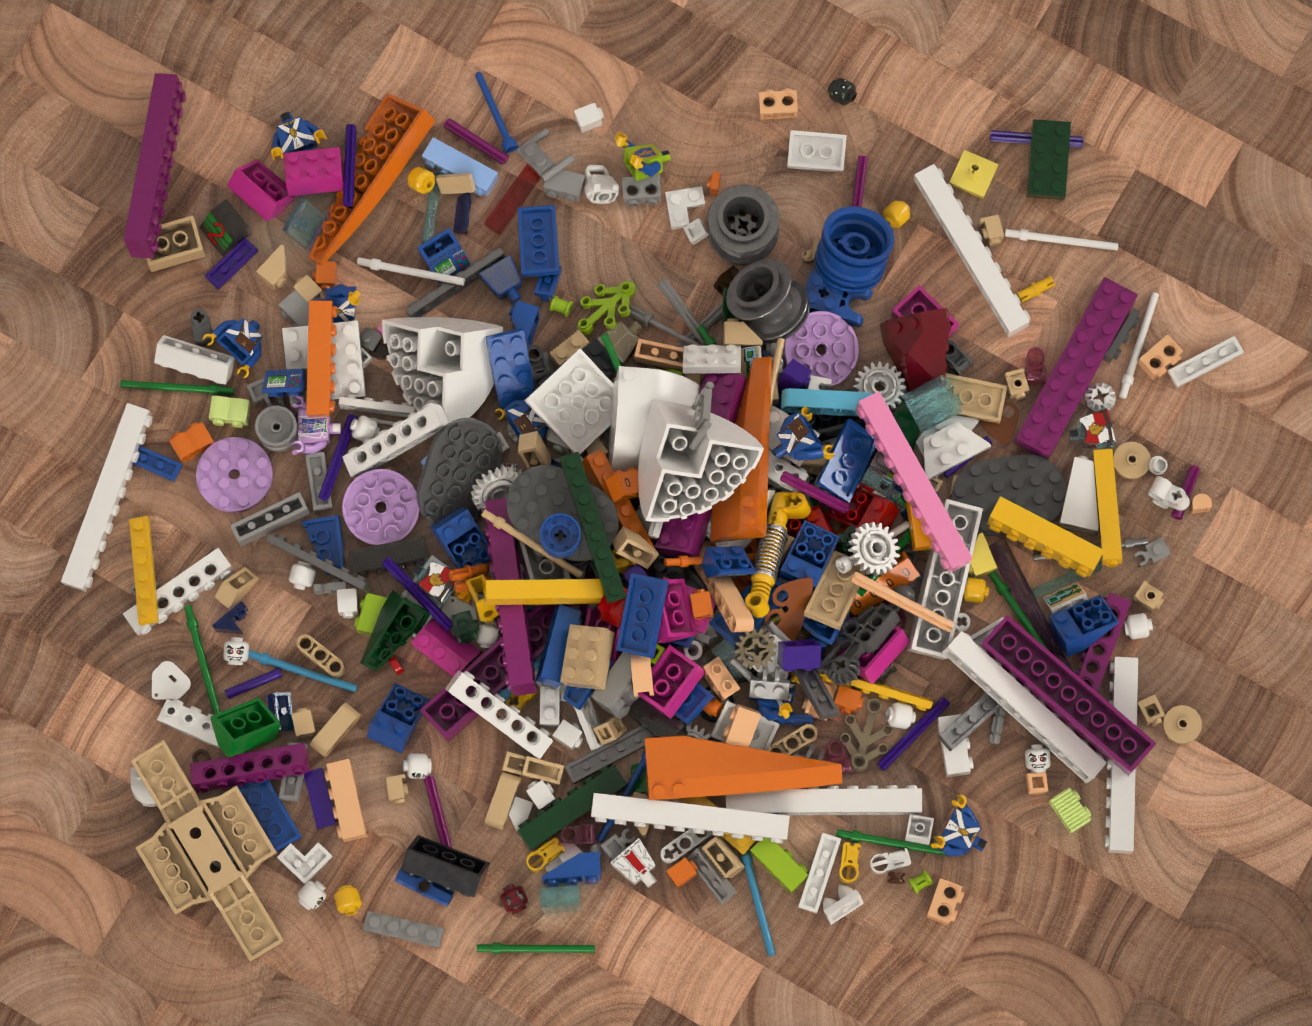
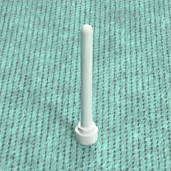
M905 521L887 533L894 532L892 536L894 538L909 528V522ZM842 556L836 560V567L841 573L845 574L852 569L856 559Z

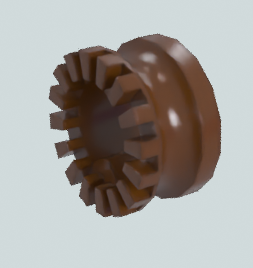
M198 749L192 756L194 763L199 762L196 758L200 753L207 757L206 761L211 760L209 753L204 749Z
M888 872L890 879L887 880V883H905V880H903L905 873L899 872L898 874L897 872L895 874V872Z

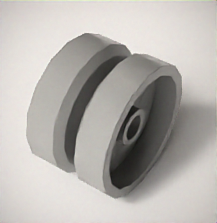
M278 405L269 406L257 416L255 423L256 434L262 445L269 451L285 452L293 447L290 446L292 443L298 441L297 420L286 407Z

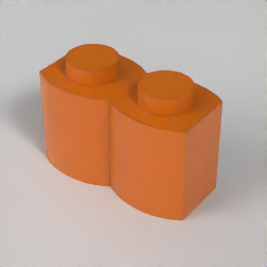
M203 422L191 424L187 431L175 433L169 441L181 463L192 459L214 444Z

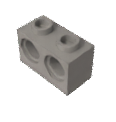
M654 175L636 181L634 177H622L624 205L634 207L643 203L656 205L661 202L660 175ZM649 188L656 190L654 194H648L646 191ZM631 189L637 191L635 195H629L627 192Z

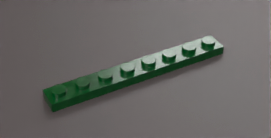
M579 452L561 456L559 459L606 602L610 604L626 599V594Z

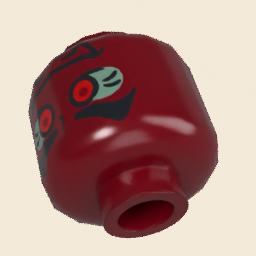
M510 884L503 888L504 892L501 893L500 900L506 912L516 914L527 908L526 904L529 900L522 886Z

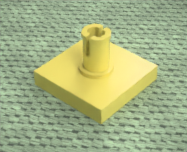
M964 150L949 184L984 199L999 164Z

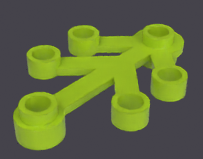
M624 281L617 287H605L603 284L596 285L594 291L598 297L615 295L612 298L592 300L588 296L583 297L580 303L584 309H590L591 307L600 308L588 319H581L577 324L578 330L584 336L590 335L594 330L593 324L607 311L608 315L604 320V324L607 329H614L617 325L615 321L616 305L621 299L622 305L618 307V312L621 317L629 316L631 312L629 308L630 299L636 293V286L633 282Z

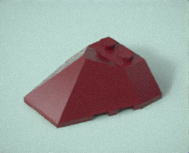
M947 308L918 312L886 320L880 324L883 343L897 371L901 372L900 377L905 378L904 384L910 395L945 387L946 352L949 350L947 342L948 333L951 330Z

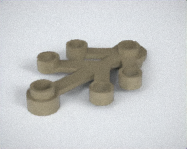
M871 698L867 702L868 716L863 733L857 725L854 715L848 714L844 719L845 725L850 727L860 744L857 752L851 743L850 734L842 733L839 737L840 743L845 745L851 756L849 765L855 772H863L867 769L870 760L879 755H885L889 750L887 744L880 743L877 749L865 754L867 746L883 737L892 736L894 732L893 727L887 724L881 730L871 735L875 716L882 709V703L877 698ZM876 704L878 708L877 710H872L870 706ZM851 717L854 719V722L849 724L846 719ZM887 727L890 728L891 733L886 734L884 732V729ZM847 736L849 740L848 742H843L841 738ZM885 746L886 751L880 752L879 747ZM860 759L862 760L863 764L861 766H857L855 764V761Z

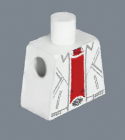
M639 838L610 862L614 869L634 885L642 880L650 888L657 881L651 874L656 865Z

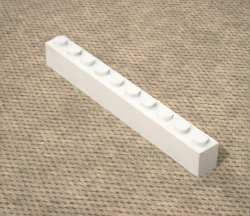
M935 164L916 173L914 175V182L1009 338L1029 326L1030 316L1019 305L1021 304L1019 297L1011 292V285L1008 279L1002 277L999 264L993 262L990 249L982 244V237L978 231L973 229V222L969 215L964 214L962 203L953 196V188L944 181L942 170L940 168L937 169Z
M129 403L125 407L61 580L66 586L86 592L87 588H90L92 585V574L99 566L100 559L98 558L100 553L105 550L107 543L105 539L107 534H110L112 531L113 517L117 516L120 506L118 504L120 498H124L126 482L132 477L133 470L131 469L133 462L136 463L139 458L138 448L144 444L146 434L144 433L146 428L150 427L152 423V414L147 409Z
M961 631L942 651L945 656L1086 784L1093 780L1107 762L1100 753L1092 750L1086 740L1079 738L1070 726L1065 725L1056 713L1048 710L1043 701L1036 699L1026 686H1022L1013 674L1004 670L1001 663L992 659L983 647L978 646L969 634Z
M1114 657L1113 662L1109 664V674H1112V681H1109V693H1112V700H1109V703L1137 726L1138 658ZM1107 758V770H1110V777L1106 779V789H1109V797H1106V808H1109V816L1105 817V828H1108V836L1105 835V847H1108V853L1132 854L1134 851L1136 768L1128 776Z
M870 785L866 786V789H859V786H847V789H839V786H827V789H820L817 786L808 787V789L799 788L726 795V808L770 814L779 813V815H921L922 788H917L916 785H907L905 789H898L896 785L886 786V789H878V786Z
M594 793L591 817L595 818V822L607 823V819L615 820L614 824L626 825V822H634V826L646 827V824L654 825L653 828L665 830V826L673 827V831L685 832L686 828L693 829V833L704 834L705 831H711L714 836L724 837V833L732 834V838L743 839L744 835L752 836L751 840L763 841V838H771L773 843H783V840H787L790 817L787 815Z

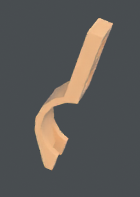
M631 654L634 697H638V692L648 691L650 696H654L651 658Z

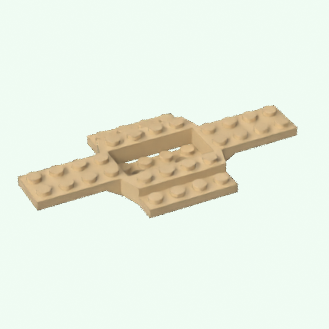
M165 740L132 759L131 763L166 821L152 838L135 848L174 914L177 915L192 905L213 901L250 962L283 943V937L248 880L261 863L277 854V851L238 786L233 787L220 796L200 800ZM203 809H205L206 813L208 814L209 818L211 819L212 823L214 824L215 828L217 829L218 833L220 834L221 838L223 839L224 843L226 844L227 848L229 849L230 853L232 854L241 871H238L236 869L235 865L233 864L232 860L230 859L229 855L224 849L222 843L220 842L219 838L217 837L216 833L214 832L213 828L211 827L210 823L205 817ZM195 827L201 830V836L198 839H193L190 836L191 829ZM214 861H218L221 864V870L217 873L212 872L210 869V865Z

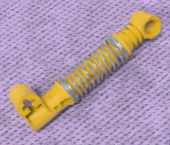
M778 492L773 496L767 520L766 537H761L754 563L756 571L755 574L751 575V591L745 599L748 609L755 618L766 616L770 610L768 600L771 588L775 585L776 576L778 575L777 572L787 536V520L804 519L811 512V507L802 493Z

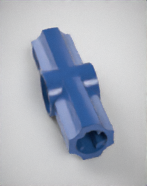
M401 868L394 880L419 893L421 896L427 897L445 907H448L455 893L435 882H428L430 884L429 889L421 891L419 889L420 884L427 881L420 876L409 875Z

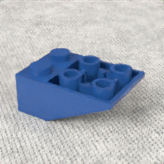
M461 506L430 526L437 541L457 569L464 568L465 565L474 566L482 563L487 564L491 561L487 546L489 544L468 509Z
M804 520L778 577L789 582L811 577L813 579L812 593H814L840 536Z
M1101 594L1049 616L1050 631L1067 657L1087 649L1119 623Z
M395 683L372 719L367 738L402 754L422 717L420 709L430 699Z
M600 852L577 854L543 875V885L547 884V887H558L559 883H566L567 886H576L578 882H586L588 885L598 884V881L602 880Z

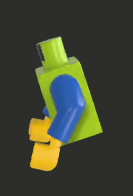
M618 132L615 137L617 146L623 147L624 164L636 181L662 173L663 163L671 160L668 150L659 152L653 144L636 146L630 141L626 142L627 136L621 132Z

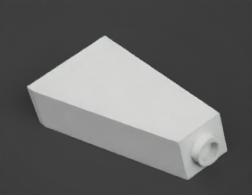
M1085 456L1074 457L1059 527L1096 535L1099 526L1094 461L1089 460Z

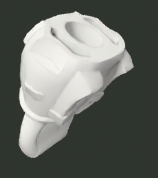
M588 165L585 169L587 184L584 188L587 199L597 204H610V202L615 201L619 194L618 183L609 175L608 170L603 165ZM590 172H597V173H604V174H603V175H601V174H593V175H591Z

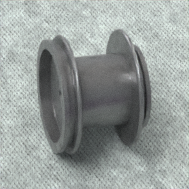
M735 185L720 192L712 201L707 218L708 239L714 251L722 259L736 265H750L768 256L775 247L779 236L780 217L775 201L764 190L752 185ZM740 212H745L746 215H745V216H740L739 213H740ZM753 217L758 218V221L752 222L751 219ZM732 218L735 222L730 224L727 220ZM740 225L743 227L747 226L746 230H744L743 228L740 229Z
M762 259L746 266L734 277L726 295V304L729 311L735 317L742 319L763 343H777L778 338L786 340L794 335L803 326L810 311V300L805 288L797 281L792 280L790 270L786 264L776 259Z

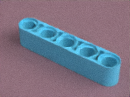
M789 388L782 390L781 410L786 413H801L802 408L807 407V414L858 416L856 412L858 402L873 393Z

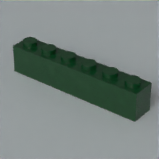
M606 765L599 770L600 775L595 778L590 776L584 780V785L578 789L575 786L567 792L568 796L561 800L559 797L553 801L550 809L545 811L543 808L534 814L536 817L534 820L529 822L527 819L518 825L520 829L517 830V834L528 850L531 851L592 809L594 793L613 795L625 787L627 782L616 766L610 767Z

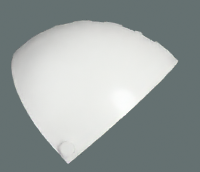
M404 317L382 320L383 341L387 343L389 355L386 356L387 361L393 367L392 376L396 385L401 386L404 392L403 397L410 406L413 405L417 412L421 411L422 407L428 403L442 405L449 423L460 418H470L484 403L494 385L485 336L502 333L503 327L480 321L444 317Z
M619 366L613 384L612 423L609 432V463L614 472L617 470L625 472L632 467L638 469L642 437L653 399L692 407L696 396L700 393L701 386L684 376L667 371Z
M653 399L644 428L638 465L639 500L645 520L667 522L669 519L674 518L686 519L689 515L697 512L701 514L712 509V505L721 500L722 502L735 493L734 490L741 483L744 484L749 472L755 469L764 447L743 428L711 413L709 422H711L712 426L697 448L692 450L689 444L699 431L695 429V410L691 406Z

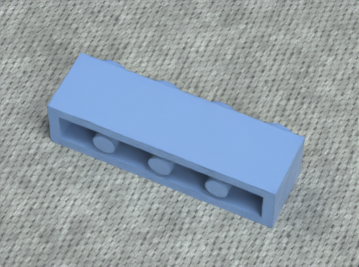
M434 137L422 154L424 165L432 170L434 168L439 170L441 175L471 173L476 187L474 193L479 196L483 194L488 197L499 179L498 172Z

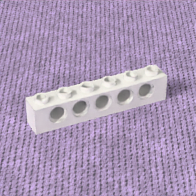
M428 403L422 407L421 411L409 414L408 418L404 421L395 422L392 428L378 432L377 437L369 438L362 442L363 445L349 449L348 454L342 456L350 477H358L365 472L374 470L437 434L449 423L442 405Z
M219 548L156 590L159 614L158 624L167 620V616L172 612L180 611L188 601L196 600L204 590L212 589L216 585L215 582L220 579L224 580L232 574L231 571L234 569ZM209 568H216V572L213 575H207ZM193 579H200V583L197 586H191ZM177 590H184V594L181 597H175ZM161 601H168L167 607L159 608ZM137 604L123 613L138 636L147 634L151 631V627L156 624L140 626L138 623Z
M458 670L445 690L536 758L540 759L553 742L549 738L551 734L542 727L540 730L534 726L536 722L528 716L525 718L519 715L521 711L513 705L510 707L505 705V699L497 693L494 696L489 693L490 688L484 683L480 682L478 685L474 682L473 679L475 677L467 671L462 673ZM473 686L474 692L471 695H466L467 687ZM488 697L489 704L485 707H482V699ZM504 709L503 717L497 718V711ZM519 720V727L512 729V722ZM534 731V738L528 741L527 734Z

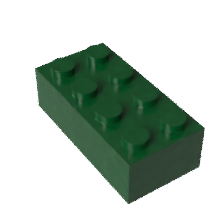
M1033 119L1026 197L1065 199L1071 122Z

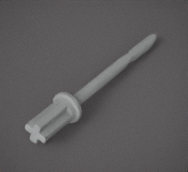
M631 305L629 316L645 324V327L651 324L689 345L703 346L653 319L654 314H648Z

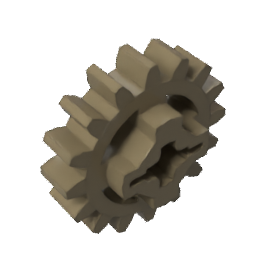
M759 627L758 631L753 628L750 632H744L745 635L738 634L740 641L734 642L738 646L734 648V652L739 653L736 658L737 660L742 659L741 664L743 666L748 663L749 669H752L753 665H755L756 669L759 670L761 664L767 667L766 661L773 662L771 655H776L773 649L777 648V645L772 643L775 638L773 636L769 637L770 632L768 630L763 633V628ZM758 636L763 637L767 642L759 641ZM755 644L758 645L756 652L752 650ZM744 654H750L753 660L746 658Z

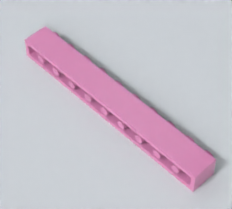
M878 391L860 400L856 406V412L859 418H863L865 421V428L868 434L872 435L875 439L877 450L882 452L885 457V465L888 469L891 468L894 473V481L898 486H901L906 502H910L914 517L916 519L919 518L923 533L929 536L933 551L935 553L938 552L942 567L951 573L969 564L973 559L881 393Z

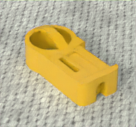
M553 838L527 856V866L533 872H540L549 865V862L561 855V852L565 854V849L557 838ZM532 856H541L540 859L529 865V860ZM544 860V862H543V864H542L541 867H539V868H534V867H536L537 865H539V864Z
M849 842L843 844L839 878L845 884H852L858 878V849L861 848L860 844L854 843V845H851ZM847 867V874L845 879L842 876V870ZM851 868H853L856 875L850 880Z

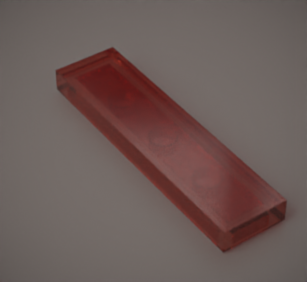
M526 164L484 223L486 227L499 235L541 179L530 165Z

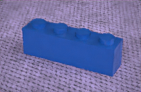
M561 604L554 609L535 681L556 688L563 684L560 682L569 627L570 624L581 625V611Z

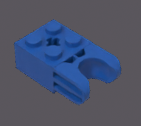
M812 269L805 286L810 300L809 313L817 311L831 312L840 316L848 325L854 327L862 326V316L852 311L849 304L856 299L869 300L873 294L871 289L863 292L839 290L825 282L818 272ZM824 293L826 295L824 298L820 297V294Z

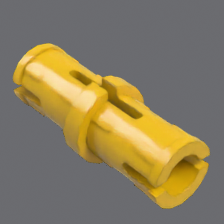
M1049 275L1036 283L1032 282L1029 287L1016 292V294L1019 296L1020 302L1023 303L1034 296H1040L1045 290L1054 287L1055 283Z

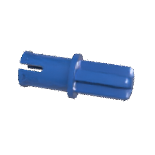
M795 712L789 713L790 716L785 722V725H792V727L794 725H813V715L795 714Z

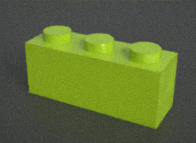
M763 838V841H758L750 849V853L792 894L808 878V870L803 864H797L793 860L794 856L787 849L783 850L779 846L780 843L771 842V838Z

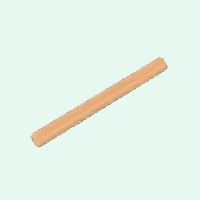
M854 572L851 577L852 583L946 632H950L954 627L952 621L858 572Z

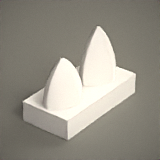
M839 884L838 895L840 900L824 899L823 911L831 925L864 904L857 890Z

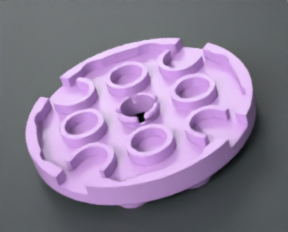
M826 311L809 313L803 326L794 335L785 340L783 348L786 365L794 359L812 370V376L832 379L831 386L846 379L854 369L859 353L857 337L852 327L840 316ZM819 344L825 347L823 355L818 354L816 351Z
M229 437L215 442L205 450L197 465L196 481L200 493L214 508L224 512L239 513L254 508L267 496L273 481V469L268 455L257 443L246 438ZM234 470L240 473L237 479L229 477L230 473Z
M374 469L359 475L349 485L343 498V516L348 528L357 538L371 545L385 546L401 541L412 531L419 516L417 493L413 485L403 475L388 469ZM378 502L386 504L387 509L385 512L379 513L376 511L375 507Z

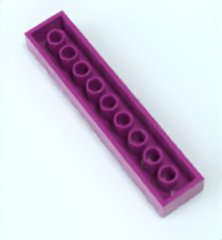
M155 73L124 235V242L131 257L154 259V254L158 251L157 238L162 230L160 221L161 218H164L165 214L163 205L164 201H167L168 198L166 189L167 185H170L171 182L170 168H173L174 165L173 152H176L177 149L176 135L180 133L179 119L183 117L182 102L186 100V92L183 91L182 82L179 81L177 74Z
M1106 277L1103 278L1014 441L1015 445L1049 460L1107 351L1138 296L1137 293Z
M705 373L700 393L707 382L714 384L711 398V413L735 424L747 380L738 373ZM712 509L701 514L697 512L689 515L686 519L674 518L663 522L655 548L663 556L678 558V556L687 555L688 557H699Z
M507 498L485 501L486 508H483V511L486 509L495 516L504 518L506 523L514 527L507 512ZM486 519L488 526H485V532L489 540V545L487 546L489 556H491V561L493 562L490 563V569L494 580H522L517 538L503 529H497L493 526L492 522ZM495 605L496 611H498L499 617H501L497 618L501 635H503V637H500L501 648H503L504 654H506L502 656L503 665L506 668V672H508V674H505L506 685L509 691L513 692L514 696L538 693L526 605Z
M540 604L527 615L533 662L543 653L553 612L559 604ZM561 604L581 611V625L586 621L587 604ZM500 639L462 672L467 671L475 677L473 681L478 685L482 682L490 688L488 692L493 696L501 689L504 690L507 687L505 674H508V672H506L502 656L506 654H504L503 648H501ZM469 686L466 689V695H471L474 692L473 686ZM445 688L420 709L422 715L447 743L479 716V714L445 690ZM488 697L483 698L481 701V706L485 707L489 704Z
M1008 615L981 643V647L987 651V654L992 659L999 661L1007 672L1013 674L1022 685L1026 686L1037 698L1043 701L1044 704L1128 776L1157 744Z

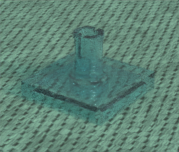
M300 198L292 214L288 215L289 219L286 218V224L282 230L304 249L310 250L322 229L323 222L328 218L306 199Z

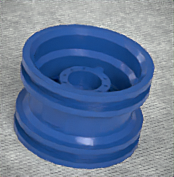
M849 206L831 213L824 223L821 240L815 252L814 263L818 274L829 285L842 291L863 292L874 288L884 276L887 260L894 246L895 238L890 224L878 213L863 207Z

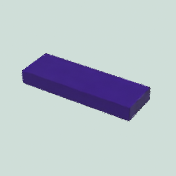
M244 237L205 275V278L219 290L259 252L258 249Z
M323 768L305 773L304 778L317 829L336 825Z

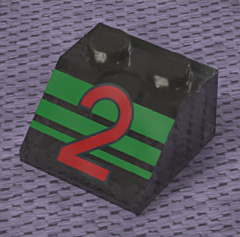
M227 199L212 209L199 227L221 256L234 248L244 237L247 238L252 234L249 226Z

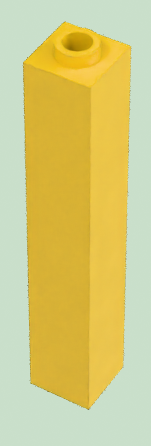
M1113 449L1093 450L1101 549L1104 550L1102 565L1117 567L1118 564H1122V548Z
M599 579L485 580L483 586L484 605L599 604L604 594Z

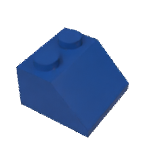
M517 300L516 305H512L510 309V321H512L514 330L523 328L528 348L532 343L541 318L540 311L537 306Z

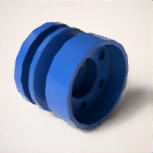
M564 513L553 514L542 523L540 544L548 555L555 558H566L578 549L581 541V531L573 517ZM559 533H563V537H566L562 539V542H559L558 538L555 537Z

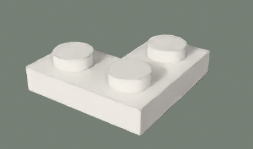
M702 186L665 192L671 230L684 228L690 224L687 209L705 206Z
M318 842L306 856L290 843L277 858L306 884L333 856Z

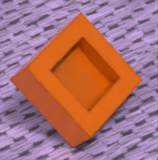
M713 171L712 177L708 178L707 188H710V195H718L721 172Z

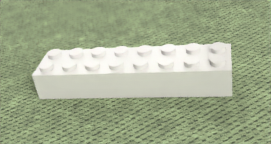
M949 499L942 500L941 502L972 556L983 508ZM930 549L917 603L952 621L954 627L950 632H946L914 615L909 636L910 642L906 650L945 660L948 657L942 651L953 640L970 563L949 573L947 569L945 570L942 567L938 552L935 553L933 549Z

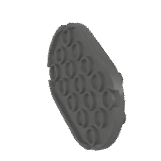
M460 418L445 425L433 439L417 487L418 507L424 518L431 524H435L461 506L468 509L474 521L479 519L483 513L481 509H477L472 500L471 492L474 491L472 485H478L476 479H483L481 474L487 476L488 470L494 473L496 467L500 469L502 462V444L491 426L475 418Z
M1021 454L978 461L969 465L957 477L953 486L951 500L983 508L977 534L983 533L984 536L1005 535V533L1001 531L997 533L991 530L987 522L1000 496L1052 523L1063 509L1066 484L1061 472L1052 462L1038 455Z
M538 465L522 472L512 483L507 495V512L513 526L540 544V529L542 523L549 516L559 513L570 515L577 521L580 527L581 541L578 549L564 559L577 562L591 560L592 556L563 469L553 465ZM589 483L609 546L611 547L613 544L612 540L617 535L619 527L616 507L605 492ZM559 533L558 536H555L558 538L559 542H562V539L566 538L563 537V533Z

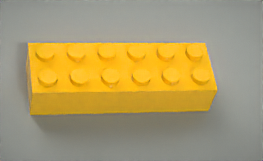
M1001 496L987 522L991 530L1007 534L1006 537L1008 539L1024 543L1023 546L1029 550H1038L1043 557L1059 561L1058 564L1067 569L1070 567L1076 570V574L1084 578L1091 576L1104 552L1103 549Z

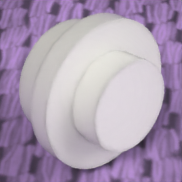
M1154 456L1150 459L1149 470L1151 473L1161 475L1166 471L1168 464L1162 456Z

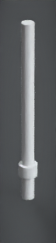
M1005 229L1006 237L1019 238L1022 241L1029 239L1118 250V243L1028 232L1029 230L1025 229L1020 231Z
M359 257L357 259V265L370 267L372 270L379 271L382 269L462 286L465 283V278L385 263L375 258L370 260Z
M1155 292L1151 294L1127 372L1123 375L1121 381L1122 387L1119 397L1122 399H1126L1129 388L1134 381L1133 375L1159 294Z

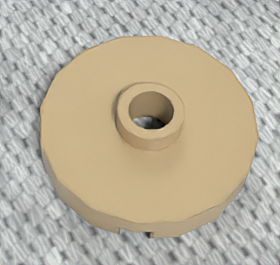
M1137 442L1121 444L1113 455L1116 473L1125 479L1137 480L1143 477L1149 470L1150 453L1146 447ZM1130 457H1133L1135 459L1134 463H1131L1129 461Z
M1179 705L1166 713L1162 727L1169 740L1176 744L1184 745L1194 741L1199 736L1202 729V721L1195 709ZM1184 721L1186 727H1181L1179 722Z

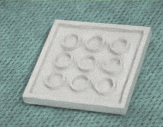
M356 320L333 323V325L337 326V334L333 336V344H336V355H333V363H336V373L332 374V382H335V393H332V400L345 397V395L355 397L366 396L359 322ZM308 326L282 328L286 369L307 368ZM304 391L303 395L299 396L307 401V391ZM289 396L290 404L298 403L296 399H292L295 396Z
M580 348L524 401L572 453L579 452L580 455L612 423L613 383Z

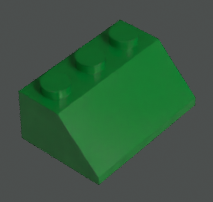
M259 697L212 715L210 718L217 744L228 758L275 740L281 724Z

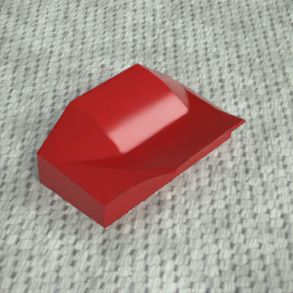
M623 587L627 597L628 589ZM603 594L598 605L601 613L599 619L618 627L622 622L626 599L607 604Z

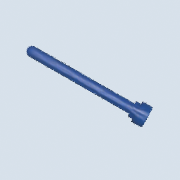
M477 72L475 77L503 138L502 147L504 152L510 153L518 148V144L509 135L482 73Z

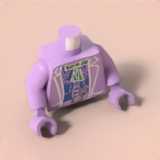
M301 396L292 398L298 401V405L293 403L291 407L301 408L298 409V441L290 445L297 448V450L292 451L293 455H297L299 452L304 454L317 453L330 444V434H341V423H331L330 417H308L306 415L307 401L303 400Z

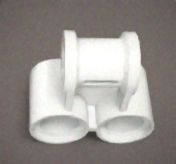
M1160 476L1155 478L1148 492V495L1154 498L1153 503L1164 509L1171 507L1181 511L1185 510L1190 504V500L1182 488L1172 485L1169 480Z

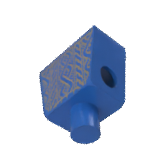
M510 255L479 273L481 281L499 300L508 297L511 303L514 304L517 300L521 299L517 290L522 288V282Z

